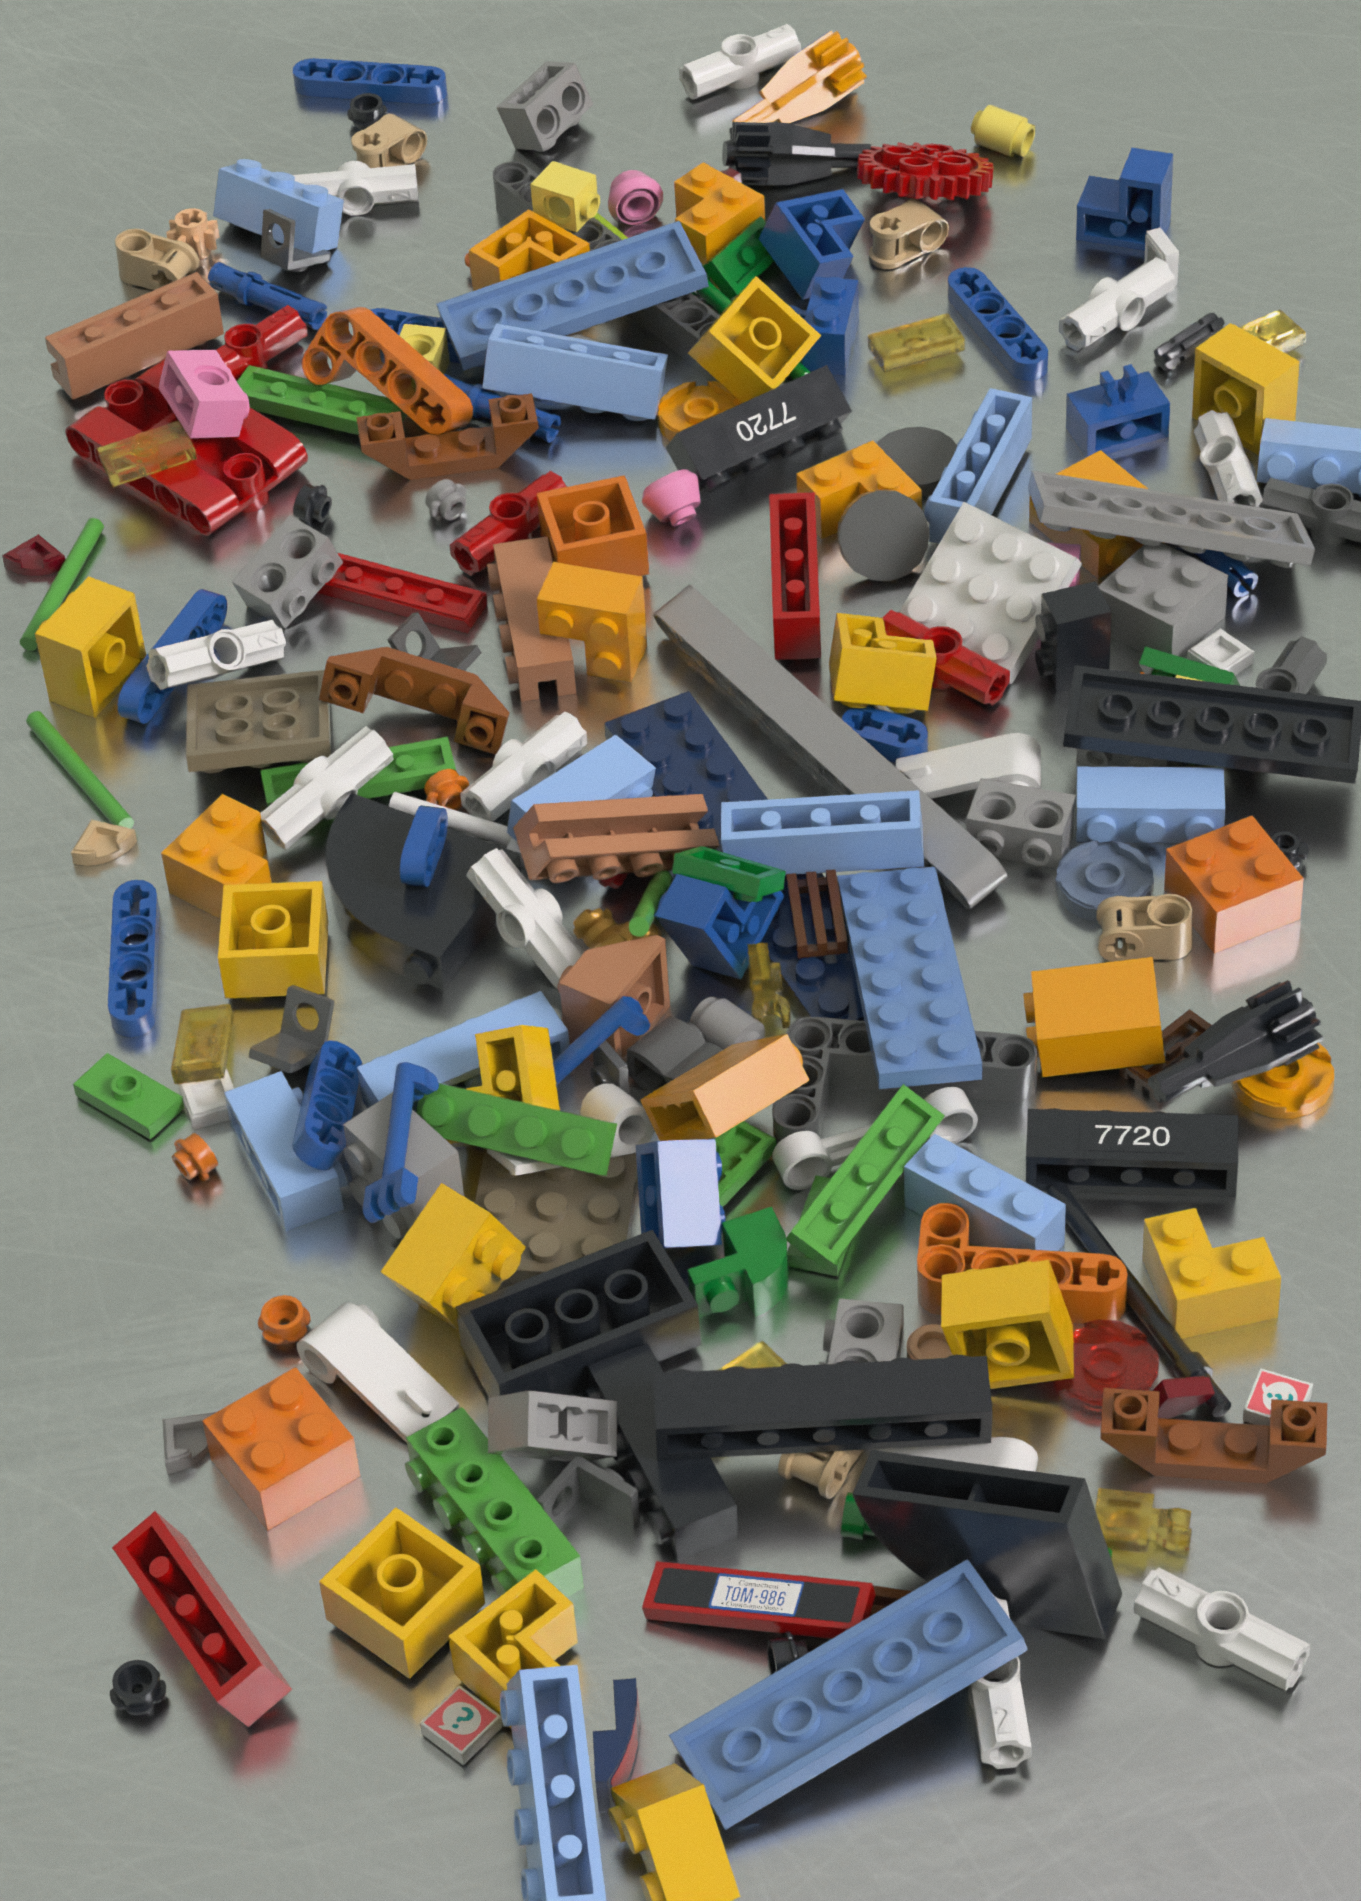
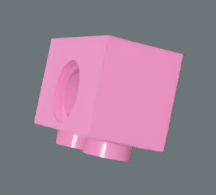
M216 350L167 351L158 388L189 437H239L243 420L247 418L249 413V399Z

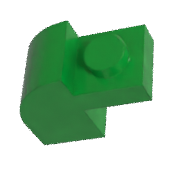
M772 1206L722 1222L725 1257L687 1269L689 1291L698 1304L699 1317L715 1312H725L745 1302L748 1303L754 1317H757L772 1309L784 1296L789 1279L787 1239Z

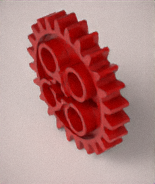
M897 142V145L882 144V148L871 146L870 150H862V154L858 156L857 179H861L862 184H871V189H883V193L896 192L900 197L913 199L930 197L932 200H938V197H944L949 200H954V197L968 199L969 195L981 196V192H989V188H992L994 168L993 163L988 162V158L979 157L978 153H967V149L954 150L952 146L931 143L921 145L914 142L913 145H906Z

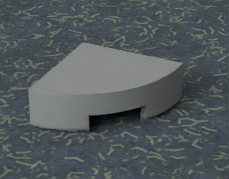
M216 1412L162 1419L167 1474L185 1470L195 1465L208 1454L209 1450L202 1420Z

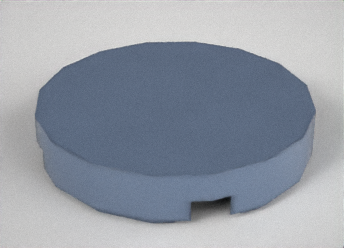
M1098 841L1085 842L1070 849L1059 861L1055 887L1059 901L1069 912L1085 920L1098 922L1096 917L1097 907L1103 900L1109 897L1152 896L1154 889L1153 869L1151 862L1140 850L1123 842L1111 841V846H1098ZM1118 910L1116 912L1117 921H1122V913Z

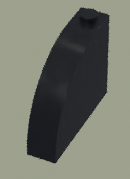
M352 793L338 811L331 825L326 845L327 874L332 904L338 922L351 942L371 960L386 969L409 978L415 983L426 984L445 991L496 923L497 914L466 874L471 866L477 863L485 854L496 848L498 850L503 849L521 872L519 853L447 828L445 844L430 885L422 887L402 884L400 879L401 855L415 816Z
M871 1450L852 1495L871 1531L912 1572L929 1582L968 1559L991 1593L999 1599L1007 1600L1011 1621L1044 1630L1106 1639L1122 1597V1590L1085 1478Z

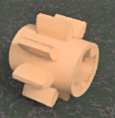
M196 208L184 209L177 213L175 220H169L170 230L166 232L167 238L183 241L190 245L198 254L199 260L207 258L211 250L217 249L216 239L220 238L217 220L208 221L206 212Z

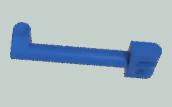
M622 996L553 1061L556 1086L620 1026L636 1036L643 1035L650 1029V1022L646 1015L643 1014L639 1001L632 997Z
M402 1062L396 1066L382 1178L365 1188L363 1214L370 1223H376L383 1219L385 1215H391L399 1211L400 1207L405 1208L416 1200L418 1177L405 1168L412 1106L414 1102L423 1098L424 1094L429 1095L438 1090L439 1082L437 1077L428 1069L409 1062Z

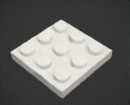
M963 502L902 606L900 613L928 628L946 626L955 629L962 637V646L1010 670L1009 684L1012 685L1039 639L1035 618L1036 615L1041 614V594L1068 588L1082 563L1077 557Z

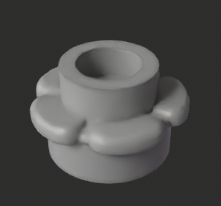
M450 479L437 482L431 487L425 498V504L429 508L430 515L435 517L437 521H441L444 518L447 520L458 518L466 508V488L462 484H455Z

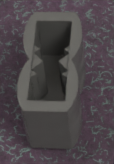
M669 1016L627 1049L628 1074L641 1088L654 1092L724 1049L713 1043L706 1042L703 1033L694 1024L685 1023L678 1018Z

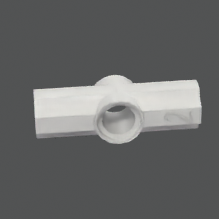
M788 24L755 37L744 34L729 36L722 42V50L687 63L679 68L680 81L683 84L685 93L692 100L727 86L734 89L750 88L759 81V73L782 65L801 52V44L797 39L795 30Z
M349 161L342 164L334 172L293 175L295 181L299 183L323 186L328 189V194L343 199L342 212L350 216L364 215L374 205L419 202L415 164L370 168L360 161Z
M1156 257L1118 281L1111 277L1101 279L1092 289L1087 302L1059 319V332L1064 337L1066 345L1075 351H1079L1116 327L1123 331L1133 329L1142 319L1146 307L1175 289V276L1169 270L1168 263Z
M1211 410L1198 417L1199 423L1194 429V434L1201 450L1200 461L1211 477L1219 501L1259 507L1263 498L1255 480L1256 470L1245 454L1230 415L1227 412L1217 413Z
M273 620L232 630L221 629L208 636L152 649L148 652L149 660L146 667L151 681L155 682L160 690L202 679L212 680L226 673L284 658L286 641L282 628L277 627ZM213 648L217 650L220 661L216 658Z
M564 711L561 715L554 716L523 743L517 739L507 741L495 755L493 767L460 793L462 806L470 815L494 822L511 807V801L554 774L556 769L588 744L587 732L581 727L576 717Z
M365 726L328 758L319 756L308 763L294 780V786L260 813L266 835L277 846L286 850L322 819H334L352 793L357 795L358 789L393 761V753L386 745L385 740L374 729L371 730Z
M496 848L485 854L477 863L471 866L466 876L497 914L496 925L504 941L514 949L524 948L553 986L558 989V982L563 971L568 966H573L584 951L562 925V911L554 896L543 888L534 890L503 849L498 850Z
M1161 1568L1150 1571L1143 1581L1134 1602L1135 1614L1195 1644V1650L1199 1657L1207 1663L1215 1666L1234 1664L1285 1691L1289 1687L1292 1688L1302 1674L1310 1654L1309 1643L1250 1614L1246 1603L1238 1595L1228 1591L1208 1593ZM1215 1627H1224L1228 1630H1219Z
M995 1597L1009 1617L1007 1600ZM1018 1656L968 1686V1699L974 1711L982 1763L993 1765L996 1769L1017 1767L1020 1762L1032 1756L1020 1682L1021 1662ZM989 1679H1000V1680H1002V1681H1000V1682H989V1681H987V1680H989Z

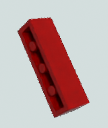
M815 492L769 494L775 660L821 658Z
M156 1511L112 1547L217 1703L247 1727L252 1725L292 1690L188 1539Z

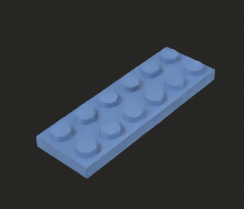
M680 221L445 300L436 305L444 328H446L447 335L464 371L485 364L488 339L496 323L566 336L709 287L706 272Z
M912 867L903 870L838 875L837 881L845 930L879 1089L899 1088L903 1084L909 1087L982 1080V1060L936 868Z
M967 1559L670 1734L669 1737L691 1775L704 1784L711 1808L726 1830L996 1670L1028 1649L1018 1629Z

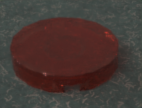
M1097 1319L1085 1322L1084 1328L1073 1332L1074 1378L1052 1381L1057 1395L1071 1408L1090 1416L1102 1417L1104 1388L1152 1391L1158 1385L1159 1356L1155 1347L1153 1350L1152 1346L1147 1342V1336L1138 1328L1121 1321Z

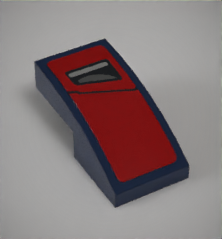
M636 1678L613 1680L616 1730L593 1731L595 1784L599 1813H608V1809L615 1806L610 1788L628 1782L634 1765L640 1729V1709Z

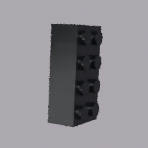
M653 1230L456 1307L461 1347L489 1398L528 1390L575 1396L582 1393L583 1390L590 1388L588 1365L646 1343L649 1344L658 1362L701 1345L698 1304Z

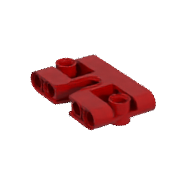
M164 358L135 380L124 379L110 384L104 393L107 406L105 408L96 406L69 425L65 430L66 438L71 448L82 459L204 536H209L240 512L251 513L262 509L268 503V492L308 462V455L303 444L294 434L250 407L247 418L243 420L239 437L190 438L158 388L165 362Z

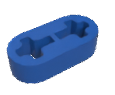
M869 706L865 708H851L842 716V720L889 762L896 763L898 758L928 752V731L926 726L918 720Z
M423 805L418 807L401 855L400 879L402 884L422 887L430 885L447 835L448 814L445 808Z

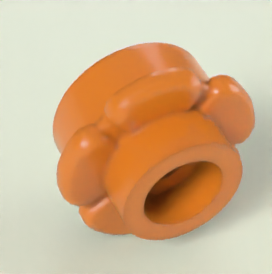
M453 769L441 770L432 775L425 784L426 801L457 811L462 807L460 793L469 786V781Z
M192 1133L184 1140L181 1138L176 1140L174 1146L177 1152L171 1158L181 1174L188 1180L193 1179L195 1176H198L202 1181L209 1180L208 1173L218 1166V1161L207 1143L196 1133Z
M281 1295L268 1300L264 1304L261 1315L258 1318V1328L263 1331V1338L269 1343L275 1345L291 1344L301 1340L307 1334L306 1326L310 1324L311 1318L308 1310L303 1307L297 1298Z

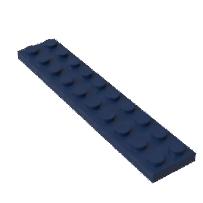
M689 691L604 723L607 740L617 735L656 768L651 788L653 791L652 797L703 794L708 812L697 823L699 829L714 828L720 845L716 849L717 851L723 852L721 843V802L768 800ZM816 873L817 878L825 877L822 873ZM796 874L797 880L806 879V874ZM785 875L784 888L781 890L785 897L756 950L802 1017L865 1021L848 939V953L798 958ZM821 891L819 894L827 943L835 942L828 892ZM802 893L799 895L807 945L816 944L809 893Z

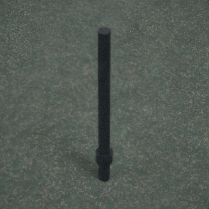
M1062 1182L1053 1184L1046 1194L1066 1204L1065 1221L1090 1253L1112 1255L1122 1261L1065 1184ZM1126 1266L1128 1274L1126 1301L1174 1363V1374L1177 1378L1209 1377L1215 1394L1204 1404L1214 1417H1220L1227 1413L1231 1408V1402L1213 1380L1212 1368L1199 1352H1192Z

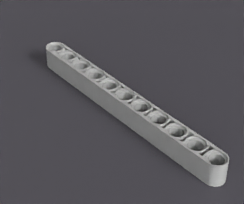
M692 585L686 586L653 614L658 626L676 646L840 795L919 790L924 844V867L920 868L935 867L940 886L966 909L970 910L1008 878L1000 862L988 849Z

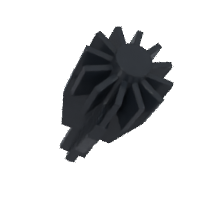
M732 122V128L729 129L730 140L723 143L722 161L724 166H729L728 168L741 173L742 184L746 186L785 187L830 177L831 168L857 169L859 154H862V150H870L871 144L831 143V134L789 123Z
M1288 980L1283 983L1278 982L1245 1000L1248 1004L1247 1006H1242L1221 1017L1185 1047V1059L1148 1078V1085L1154 1090V1098L1159 1103L1163 1101L1168 1102L1198 1085L1201 1088L1211 1085L1214 1087L1269 1071L1275 1067L1282 1065L1286 1067L1320 1048L1317 1043L1323 1040V1036L1315 1029V1027L1321 1025V1021L1317 1019L1312 1002L1302 997V989L1299 987L1292 990L1291 983Z

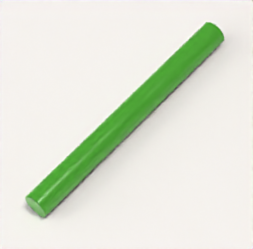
M90 518L86 522L20 639V645L28 651L36 650L35 632L42 622L48 620L61 606L104 529V525L99 519Z
M34 711L29 714L26 719L27 725L113 825L132 829L134 825L133 818L42 712Z
M659 871L653 875L629 923V931L632 935L642 937L648 932L655 918L654 915L658 910L659 901L672 883V875L669 871Z

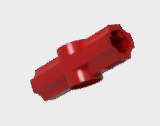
M287 305L256 325L238 324L231 327L224 335L225 344L216 349V351L237 381L249 365L268 369L267 361L308 336L307 327L299 316L298 311Z
M550 470L519 493H504L495 497L490 502V515L450 544L451 557L457 562L460 570L472 576L487 567V564L495 561L493 544L533 539L532 532L540 526L537 493L567 487L562 477Z
M890 610L882 617L885 632L888 636L933 640L937 659L932 688L947 689L953 687L990 706H993L1002 698L1005 688L1010 682V670L962 646V637L958 631L946 626L928 628L908 616Z

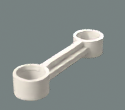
M945 1087L931 1093L924 1099L945 1115L929 1136L930 1138L935 1133L955 1144L967 1138L975 1130L978 1117L962 1089ZM872 1124L823 1139L812 1131H799L783 1138L774 1148L772 1158L785 1185L796 1190L807 1189L812 1186L815 1175L827 1177L832 1166L842 1164Z

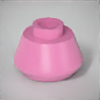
M628 170L622 172L614 178L610 185L608 210L611 216L619 223L628 225L645 223L653 218L662 206L663 191L657 181L641 171Z
M687 469L675 471L656 480L644 489L642 496L643 506L661 523L670 521L673 527L693 519L697 515L695 508L701 503L698 477Z

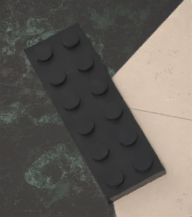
M1075 665L1063 747L1355 784L1361 740V701Z

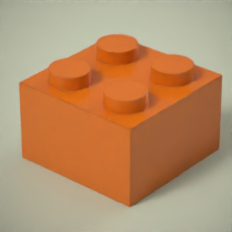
M625 475L537 493L541 537H548L553 562L636 576L649 574L647 533Z
M1253 816L1246 817L1166 849L1164 890L1167 894L1180 895L1190 902L1192 907V926L1214 954L1300 920L1304 878Z
M296 1367L202 1420L211 1461L267 1531L361 1477L354 1437Z

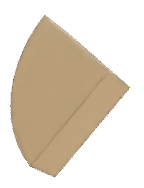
M91 819L71 851L73 864L84 866L99 865L121 857L137 842L135 829Z

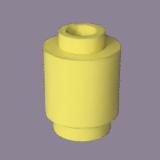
M988 105L984 111L979 110L971 124V133L974 134L975 144L1009 157H1013L1015 154L1024 157L1030 150L1035 137V125L1028 123L1026 117L993 105Z

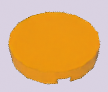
M696 381L685 382L670 389L660 399L657 414L660 432L671 441L678 432L740 405L742 402L719 382L707 381V386H696Z
M1317 1043L1320 1047L1319 1049L1286 1067L1282 1065L1269 1071L1232 1082V1088L1239 1101L1253 1112L1278 1119H1295L1306 1116L1326 1104L1333 1091L1334 1068L1331 1064V1056L1325 1047Z

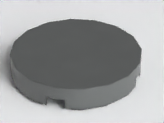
M926 427L902 428L888 433L876 443L922 489V497L933 494L944 468L950 463L957 444L948 435L939 430Z
M877 489L860 494L846 506L838 522L839 549L842 558L853 571L871 580L892 581L906 576L920 564L928 548L929 527L925 514L913 499L895 490Z

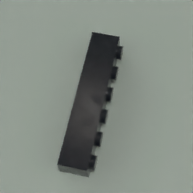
M952 1355L947 1358L918 1360L896 1358L891 1361L861 1363L846 1360L836 1364L803 1366L790 1363L780 1367L745 1368L734 1366L725 1370L690 1371L678 1369L669 1373H653L657 1461L991 1443L993 1410L987 1356L969 1357L966 1355Z

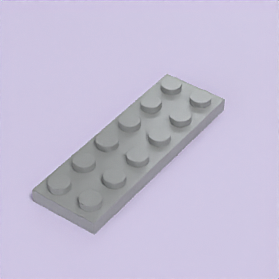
M1033 470L1031 472L1028 490L1040 523H1044L1050 529L1063 532L1070 531L1071 528L1089 530L1091 534L1105 539H1113L1116 535L1133 537L1137 542L1149 546H1159L1161 542L1177 544L1180 548L1192 553H1204L1208 549L1223 552L1230 558L1242 561L1249 560L1251 557L1268 559L1272 564L1285 568H1292L1295 564L1311 566L1315 548L1297 513Z

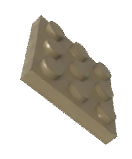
M325 670L187 685L186 760L188 772L217 773L226 768L243 766L264 768L273 763L289 761L310 763L319 756L329 757L331 755L330 703L319 700Z
M485 1148L475 1204L490 1212L526 1246V1249L521 1254V1261L516 1272L502 1283H518L630 1239L638 1186L636 1153L611 1157L607 1176L567 1167L515 1176L511 1175L507 1168L488 1154Z

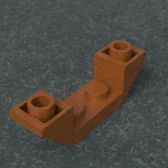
M530 393L488 399L490 427L468 428L439 435L424 434L405 438L400 411L356 417L361 451L409 480L496 469L538 429L533 395Z
M390 647L329 656L326 661L319 700L364 714L373 694L458 720L453 742L495 755L502 747L510 712L474 673Z
M1104 1388L1100 1439L1154 1476L1267 1484L1326 1455L1328 1403L1271 1399L1269 1426L1158 1418V1391Z

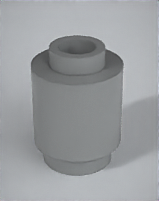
M708 997L696 1007L690 1019V1023L698 1027L703 1033L706 1042L713 1043L722 1049L732 1044L763 1039L765 1036V1027L761 1022L724 998Z

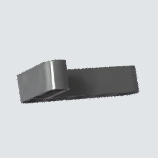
M803 1017L795 1020L789 1026L786 1034H788L791 1043L799 1050L803 1060L802 1066L810 1081L773 1103V1137L776 1138V1144L786 1136L799 1131H812L821 1138L830 1087L898 1092L901 1087L879 1089L865 1021ZM975 1031L982 1060V1080L909 1086L908 1088L919 1095H930L945 1087H957L965 1092L968 1099L1009 1103L1022 1102L1029 1099L1037 1088V1048L1032 1040L1022 1035Z

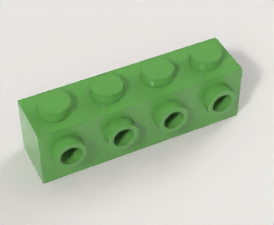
M463 1407L406 1437L410 1461L405 1463V1469L409 1479L419 1492L427 1490L432 1496L435 1511L443 1525L449 1530L455 1527L462 1535V1543L469 1558L480 1566L485 1565L492 1575L491 1580L499 1597L535 1569L566 1597L584 1588L581 1558L578 1552L504 1458L498 1454L488 1453V1438Z

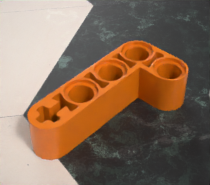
M356 307L330 314L323 322L302 358L303 373L315 385H325L350 378L357 370L422 429L430 434L439 435L463 428L471 421L473 416V406L469 397L377 315L365 307ZM349 322L353 327V336L349 331ZM380 349L384 354L385 363L381 361ZM328 357L332 363V370L328 365ZM411 378L415 380L416 392L412 388Z
M939 1203L933 1205L923 1213L921 1219L917 1256V1295L919 1304L931 1314L941 1315L942 1275L959 1273L969 1269H987L1016 1265L1026 1261L1049 1260L1072 1324L1109 1325L1117 1322L1125 1313L1128 1274L1126 1266L1120 1259L1107 1254L969 1246L968 1215L964 1209L955 1204Z

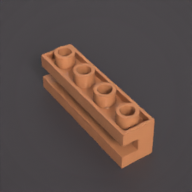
M195 272L45 337L48 352L56 359V362L50 364L53 378L74 400L160 362L166 358L167 351L191 349L223 335L224 331L218 294L198 272Z
M548 537L493 544L495 563L487 564L490 590H499L500 594H493L496 621H505L506 623L505 625H499L502 652L512 653V656L505 657L508 683L518 684L521 702L538 700V682L555 680L558 696L576 694L574 662L569 638L540 634L536 599L553 564Z
M703 794L533 804L513 827L529 880L550 879L552 883H562L574 877L593 876L595 880H604L617 874L635 873L637 877H646L659 871L673 870L674 855L676 853L700 846L716 850L720 846L714 828L699 829L697 823L708 812Z

